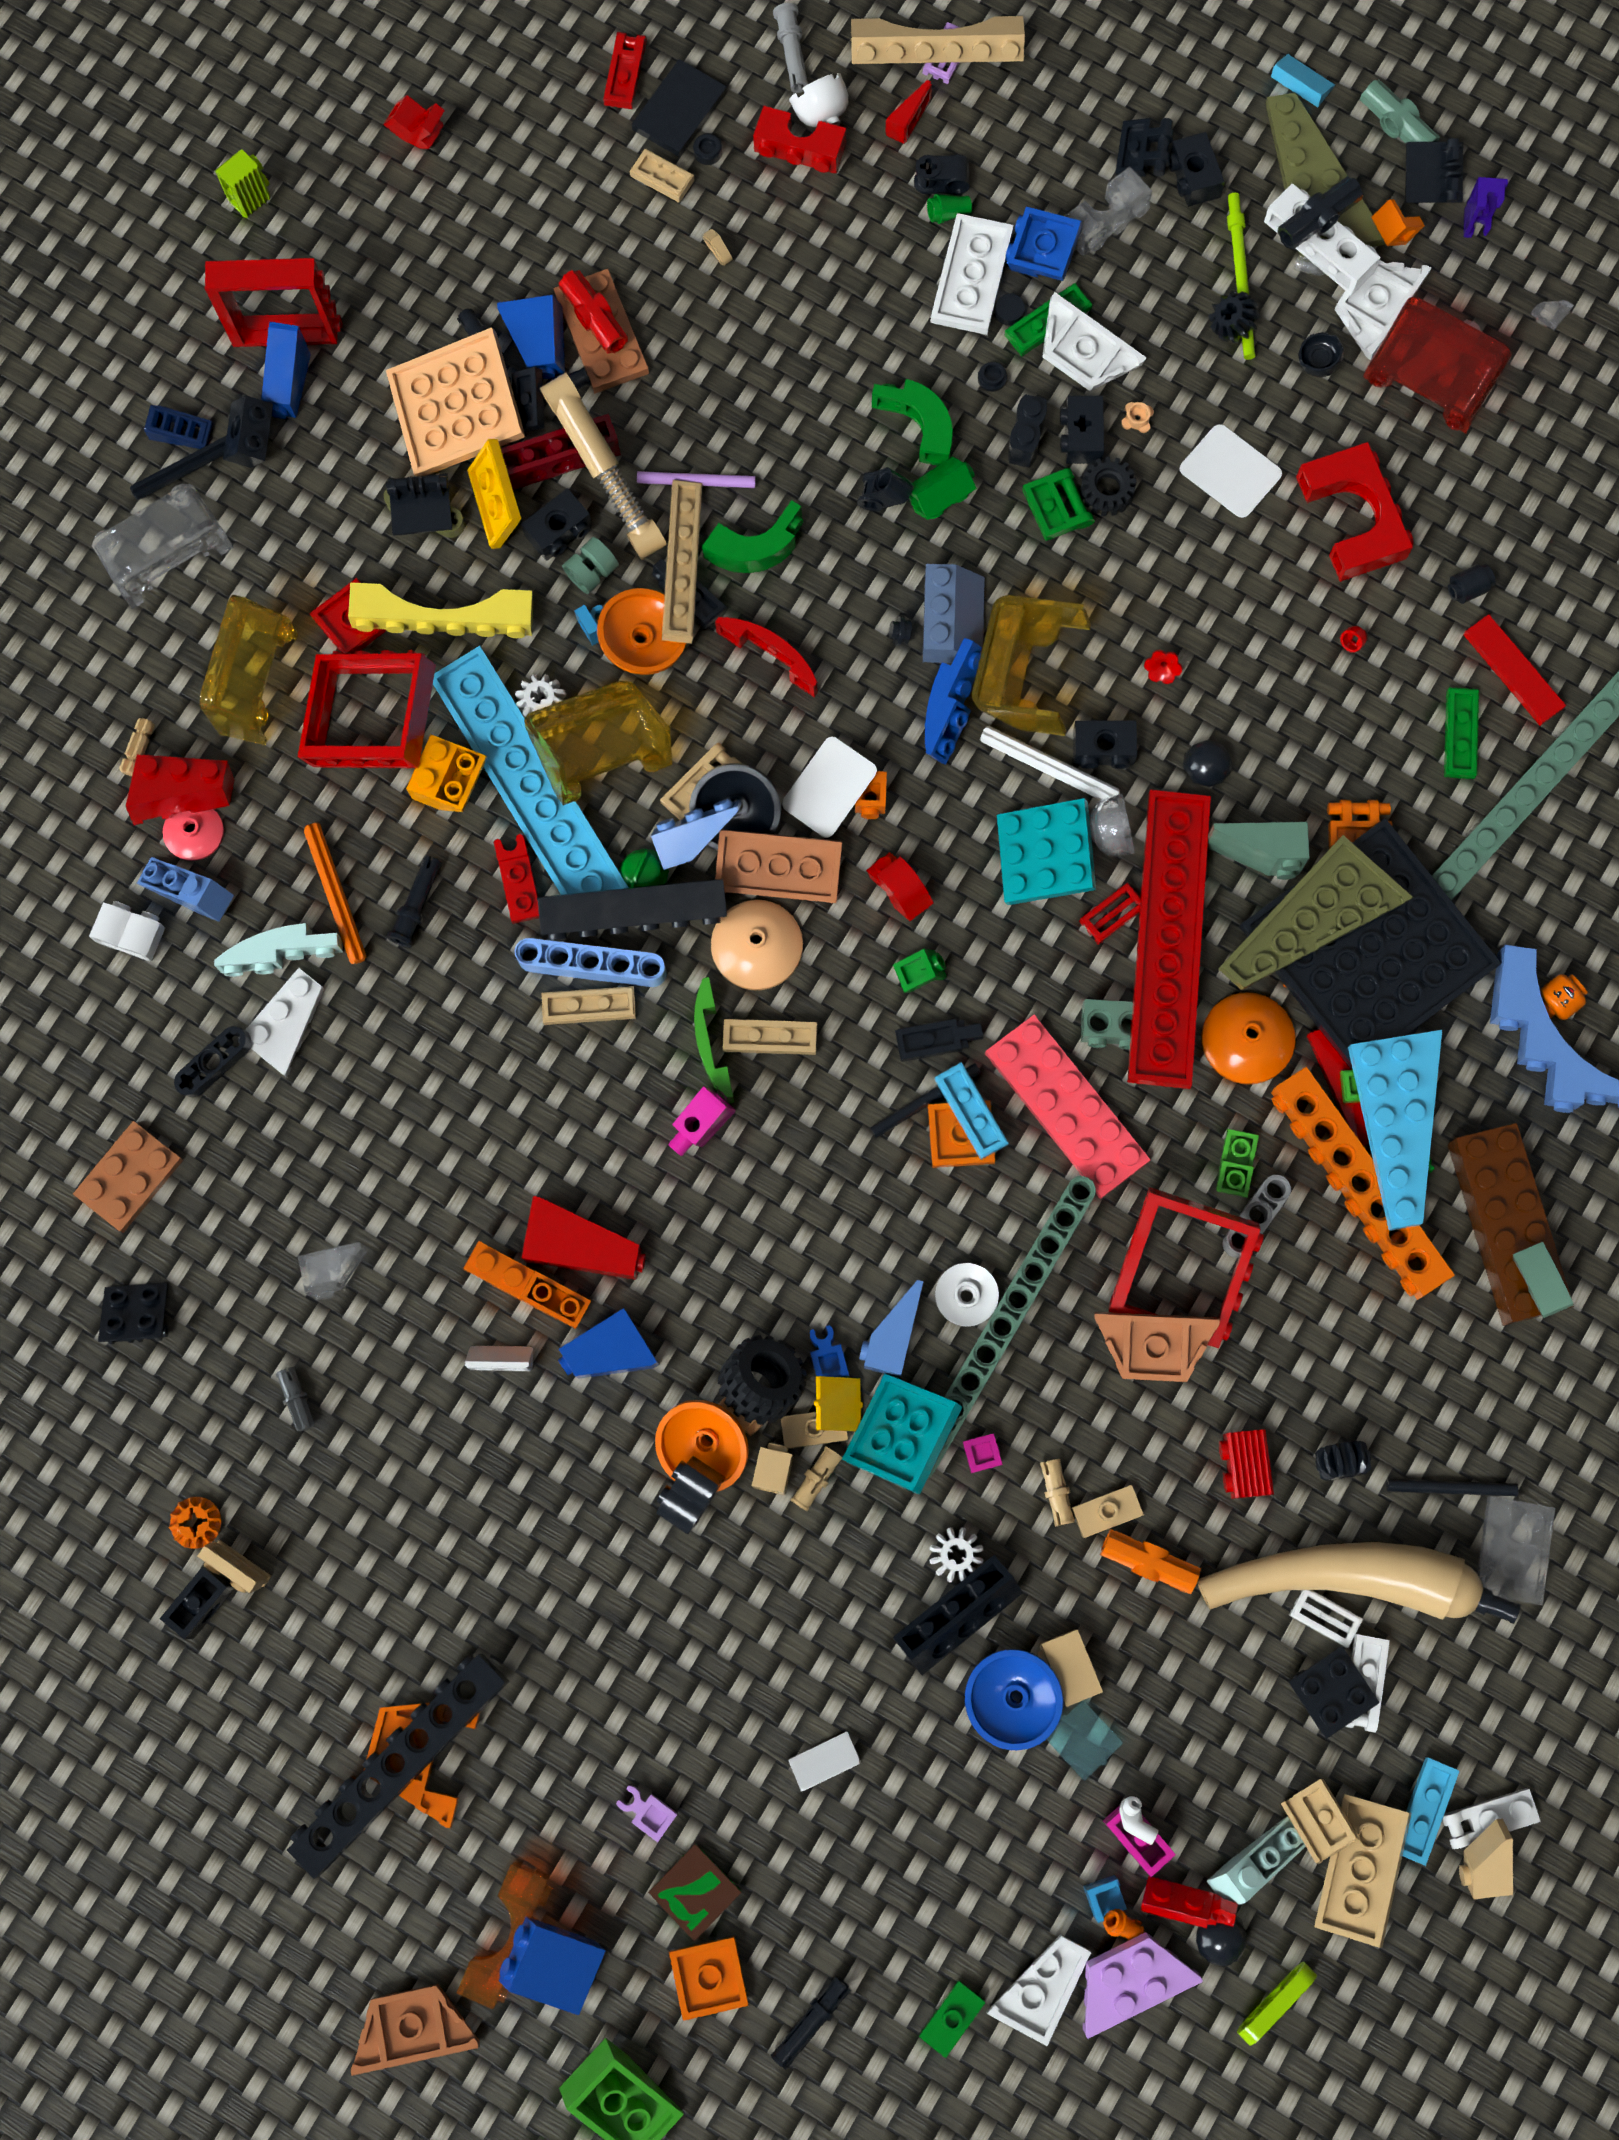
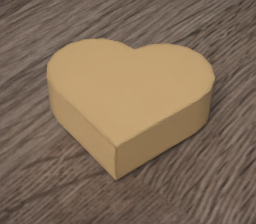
M710 229L703 234L704 242L721 265L725 266L733 260L717 232Z

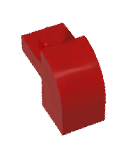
M406 95L397 101L383 125L403 141L421 149H429L444 126L440 118L445 110L437 103L425 110L411 97Z
M889 852L866 870L870 879L886 892L894 908L907 920H913L934 904L918 875L901 856L896 858Z

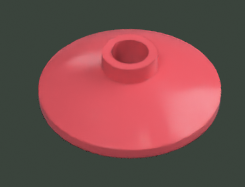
M214 809L196 813L186 811L172 814V818L166 819L163 826L165 845L173 855L186 861H198L212 855L220 846L224 835L222 819ZM195 824L194 831L186 832L188 825Z

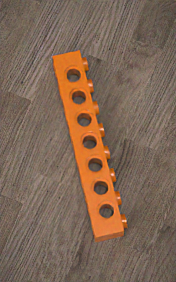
M1307 1066L1277 1085L1271 1092L1274 1096L1272 1098L1274 1106L1281 1114L1286 1113L1292 1122L1290 1123V1128L1298 1139L1303 1138L1310 1147L1308 1153L1317 1165L1322 1164L1328 1175H1326V1178L1335 1191H1341L1346 1198L1344 1203L1352 1216H1358L1365 1225L1363 1227L1365 1235L1373 1244L1377 1242L1384 1253L1381 1256L1386 1265L1391 1270L1396 1269L1402 1278L1400 1283L1409 1296L1414 1295L1418 1300L1455 1276L1420 1226L1396 1229L1403 1234L1402 1244H1395L1390 1240V1231L1385 1214L1383 1218H1377L1370 1210L1372 1203H1378L1383 1207L1373 1159ZM1297 1101H1307L1311 1105V1113L1304 1114L1300 1112L1297 1108ZM1315 1127H1326L1330 1133L1329 1139H1320L1315 1133ZM1334 1152H1343L1348 1158V1164L1345 1166L1337 1164L1333 1157ZM1354 1177H1359L1365 1181L1366 1190L1364 1192L1354 1189L1352 1186V1179ZM1410 1255H1416L1421 1260L1422 1267L1420 1271H1415L1409 1267L1408 1257Z

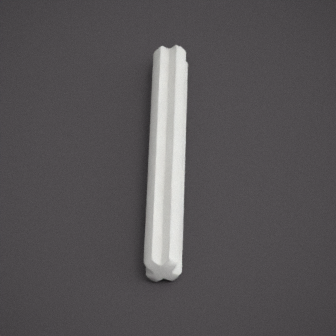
M986 726L981 734V742L1105 803L1113 805L1120 794L1118 788L991 726Z

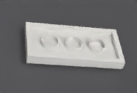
M957 213L930 323L985 335L988 334L1006 261V252L1011 241L1014 225Z

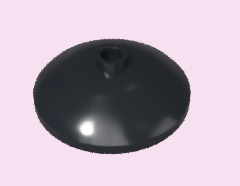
M724 764L708 771L696 784L690 798L689 812L702 808L703 812L714 809L713 805L725 799H731L732 802L740 800L743 807L739 809L722 829L766 834L775 833L781 817V802L774 784L761 771L744 764ZM719 832L707 844L708 846L717 851L719 843Z

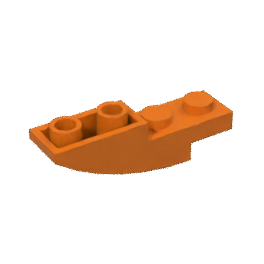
M480 1241L477 1242L463 1267L465 1271L488 1282L490 1285L575 1329L591 1300Z

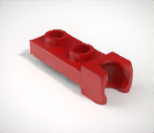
M523 834L516 836L517 846L512 851L505 850L500 839L494 840L512 924L539 918L538 895L527 843Z

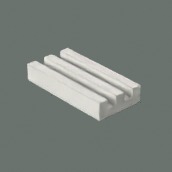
M1301 1590L1299 1598L1294 1603L1295 1606L1289 1613V1616L1346 1648H1349L1363 1620L1361 1617L1312 1590ZM1307 1597L1351 1620L1353 1624L1349 1627L1306 1603ZM1301 1609H1305L1347 1633L1346 1637L1343 1638L1300 1613Z

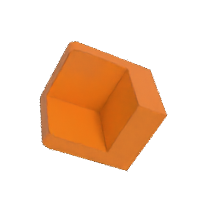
M1389 199L1371 217L1387 246L1406 245L1425 226L1420 216L1404 217L1394 199Z

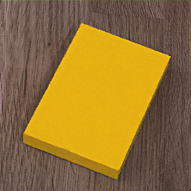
M488 439L467 471L491 549L502 547L520 522L521 516L498 439Z

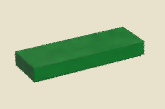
M1076 283L1058 294L1084 313L1092 309V303ZM1050 300L1005 330L1004 336L1021 357L1044 342Z
M1449 687L1446 691L1444 777L1475 779L1477 776L1479 689Z

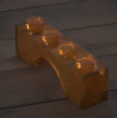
M517 1861L510 1865L498 1894L510 1915L511 1931L509 1938L500 1951L488 1956H474L470 1960L457 1994L490 2009H494L499 2001L505 2003L509 1991L499 1982L501 1965L506 1958H509L514 1946L515 1932L523 1924L525 1917L527 1916L539 1921L534 1916L539 1905L545 1907L553 1887L548 1886L551 1876Z

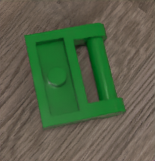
M1071 468L1055 472L1027 483L1022 487L1024 496L1045 541L1076 529L1087 528L1095 522L1092 513L1087 512L1073 480L1075 477ZM1057 485L1063 486L1076 516L1069 517L1056 488Z

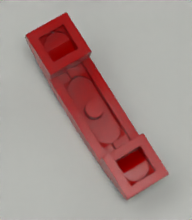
M729 617L717 618L715 621L717 634L740 649L747 640L751 641L791 668L789 670L790 682L811 696H816L818 693L817 680L811 668L787 641L772 631L749 621Z

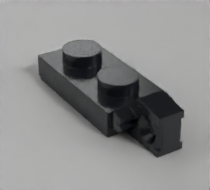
M661 558L653 565L652 575L659 582L658 586L665 594L667 563ZM696 579L694 621L706 630L718 617L725 614L726 606Z
M956 1019L895 1030L901 1062L959 1052L969 1048L968 1042L983 1039L981 1023L965 1026L964 1020L956 1021Z

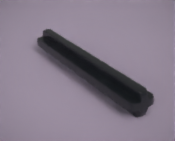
M226 436L131 485L130 490L135 499L140 500L224 456Z

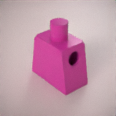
M703 1086L674 1121L673 1126L679 1132L668 1145L680 1156H683L692 1144L703 1147L736 1110L714 1090ZM699 1120V1129L694 1132L693 1124Z

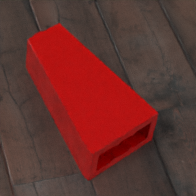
M533 1196L522 1252V1259L525 1262L634 1280L637 1279L638 1272L643 1273L646 1254L641 1253L642 1249L639 1244L543 1198Z

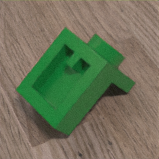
M922 949L893 964L904 993H910L934 980L947 978L944 971L946 969L944 959L935 950Z

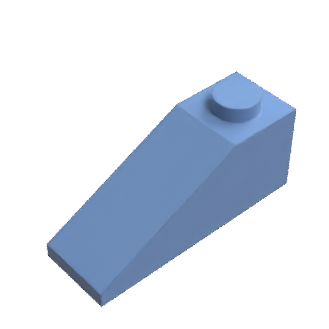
M917 1280L871 1334L870 1342L863 1341L859 1359L865 1361L864 1369L901 1377L923 1281Z

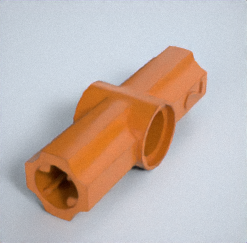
M1112 1529L1109 1530L1100 1552L1101 1556L1131 1568V1572L1157 1583L1158 1581L1163 1582L1172 1588L1188 1594H1192L1201 1568L1170 1555L1169 1551L1146 1541H1137L1128 1535Z

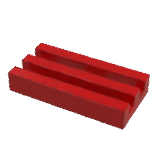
M1127 882L1083 916L1079 922L1087 928V932L1095 938L1096 943L1099 945L1140 913L1141 898ZM1128 893L1130 897L1094 925L1090 922L1116 900ZM1135 902L1137 904L1136 907L1100 934L1098 930L1132 903Z

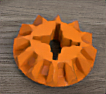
M190 1497L179 1502L170 1514L169 1529L174 1540L186 1548H202L204 1545L212 1543L219 1534L221 1528L220 1512L217 1506L206 1498ZM193 1513H195L196 1518L207 1519V1522H202V1524L197 1526L196 1532H194L192 1527L183 1526V1523H187V1521L192 1519Z

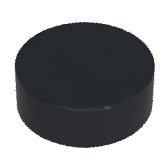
M702 134L697 137L693 144L695 159L703 165H712L718 162L722 156L720 139L713 134Z
M1015 294L1001 296L997 300L995 307L997 320L1008 326L1021 320L1025 310L1023 300Z

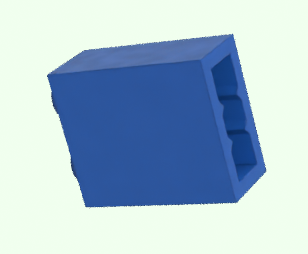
M526 1916L523 1924L515 1932L514 1946L509 1958H506L501 1965L499 1982L511 1993L579 2015L606 1950L595 1940Z

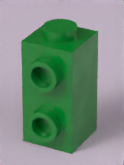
M951 457L912 482L913 491L909 500L915 513L926 520L934 519L942 515L944 510L952 504L964 501L969 496V493L977 489L972 479L975 477L971 466L967 462Z

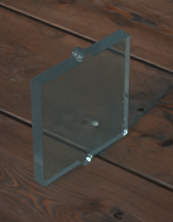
M1084 1700L1069 1714L1061 1716V1721L1056 1729L1046 1739L1084 1781L1100 1765H1106L1107 1759L1123 1744Z

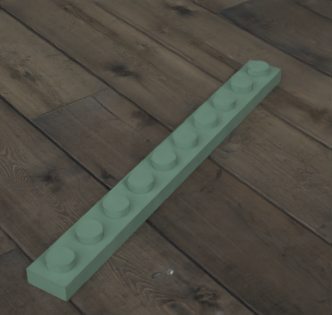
M1619 671L1432 875L1451 901L1619 717Z

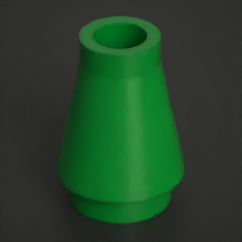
M935 194L933 198H929L927 201L929 220L938 224L956 218L957 213L970 214L972 211V203L969 196Z

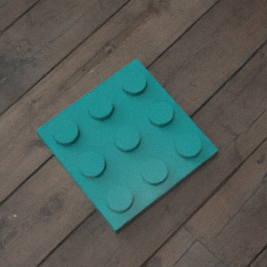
M1085 798L997 815L1004 902L1007 905L1096 890L1088 801Z
M884 1373L842 1460L920 1495L962 1406L952 1400Z

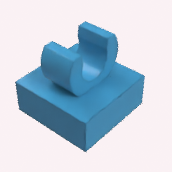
M585 605L574 610L577 621L592 646L599 642L597 637L598 620L596 618L603 609L602 605L595 606L591 612L588 611Z

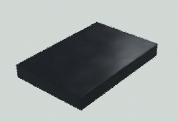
M679 59L631 124L632 130L680 158L726 95L727 86Z

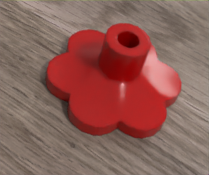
M1163 650L1154 651L1152 657L1147 658L1144 663V668L1149 672V679L1153 682L1162 681L1164 684L1172 683L1175 676H1179L1183 670L1182 665L1178 662V655L1174 652L1166 653Z

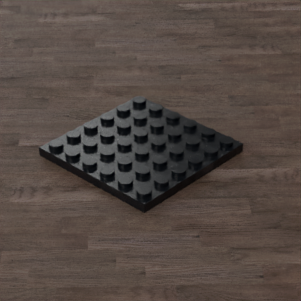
M1386 818L1352 843L1413 898L1275 972L1351 1070L1353 1068L1348 1050L1351 1044L1406 1036L1502 964ZM1299 882L1244 921L1239 926L1244 934L1248 937Z

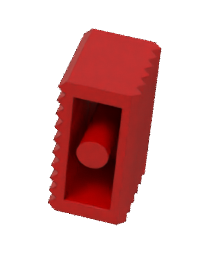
M1266 1430L1224 1434V1441H1219V1452L1221 1460H1227L1228 1473H1223L1225 1492H1231V1499L1273 1495Z

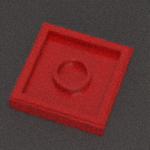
M355 578V579H354L353 581H351L350 583H361V582H360L357 578ZM350 583L309 613L337 649L344 654H354L355 651H361L387 631L386 629H374L371 632H362L351 627L348 617Z

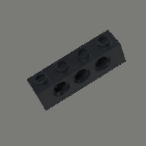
M993 1555L896 1634L893 1639L923 1676L1022 1595L1023 1592L1010 1572Z

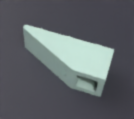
M1286 1816L1224 1864L1207 1880V1883L1215 1894L1238 1905L1246 1903L1306 1846L1291 1820Z

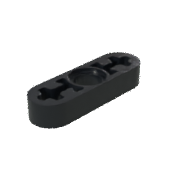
M236 1026L225 1029L176 1074L174 1079L175 1089L180 1094L188 1097L200 1096L249 1052L252 1046L249 1032ZM234 1036L240 1037L238 1039L240 1044L238 1047L232 1046L234 1044L232 1039ZM220 1047L226 1048L225 1052L220 1050ZM212 1054H218L220 1058L218 1067L214 1070H209L207 1059ZM204 1073L206 1074V1077H203L200 1074ZM188 1077L194 1078L192 1081L194 1087L192 1089L187 1087L189 1084L187 1081Z

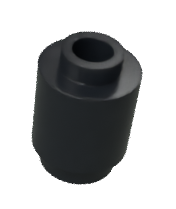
M1476 564L1451 576L1450 584H1448L1447 588L1449 595L1454 601L1464 604L1489 592L1491 587L1495 586L1496 579L1492 569L1487 564Z

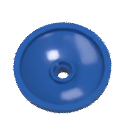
M1006 1649L987 1656L972 1671L966 1685L965 1707L972 1726L987 1742L1002 1749L1025 1750L1041 1744L1056 1729L1063 1712V1690L1056 1673L1042 1658L1025 1650ZM1015 1690L1020 1691L1023 1696L1022 1701H1014L1012 1692Z

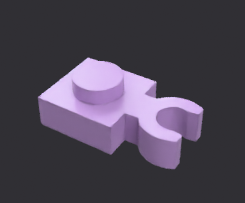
M629 1785L627 1790L634 1795V1802L626 1804L619 1799L616 1803L617 1806L625 1812L633 1811L637 1815L631 1823L658 1842L678 1813L653 1794L649 1796L647 1801L643 1800L640 1790L633 1785Z

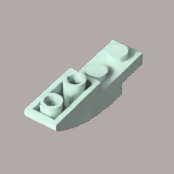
M306 923L288 925L256 934L239 942L214 960V966L221 973H224L225 976L229 977L241 976L245 971H255L256 974H271L274 972V969H283L282 957H285L287 960L304 959V955L316 954L318 958H331L335 956V953H343V942L337 933L312 935V930Z

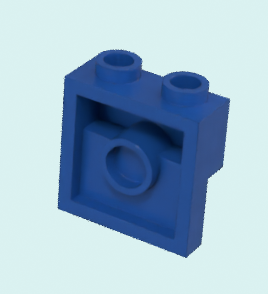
M1026 206L1023 216L1019 215L1015 225V233H1017L1013 244L1010 243L1007 248L1006 261L1010 270L1037 278L1039 275L1064 281L1083 226L1082 222Z

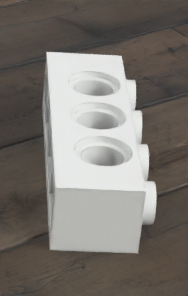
M1292 183L1268 207L1264 222L1277 232L1281 224L1301 211L1305 202L1311 198L1310 195ZM1338 221L1325 233L1320 234L1317 232L1296 248L1350 295L1357 291L1375 273L1381 258L1372 246L1365 245L1349 227L1343 226ZM1319 236H1326L1328 239H1322ZM1341 254H1346L1351 258H1345Z

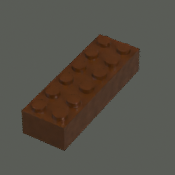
M1514 1123L1458 1137L1448 1144V1149L1502 1325L1506 1326L1542 1317L1529 1293L1523 1276L1513 1260V1254L1543 1242L1568 1292L1569 1288L1518 1125Z

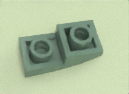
M1543 1242L1513 1254V1260L1523 1276L1529 1293L1543 1318L1574 1306L1569 1292Z

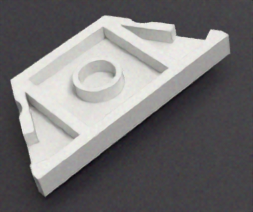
M1379 260L1375 273L1352 295L1346 291L1336 304L1335 311L1368 359H1372L1429 275L1431 267L1422 265L1421 269L1404 267V263H1384Z
M1054 292L1049 303L1042 355L1045 360L1089 391L1142 366L1147 357Z

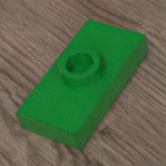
M958 1979L922 2029L919 2037L946 2058L984 2006L985 2000Z

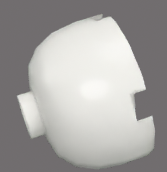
M837 73L835 79L830 74L815 80L803 87L805 94L798 98L795 93L789 99L800 121L810 127H817L818 121L833 125L839 124L840 120L838 117L845 112L848 106V92L840 73Z

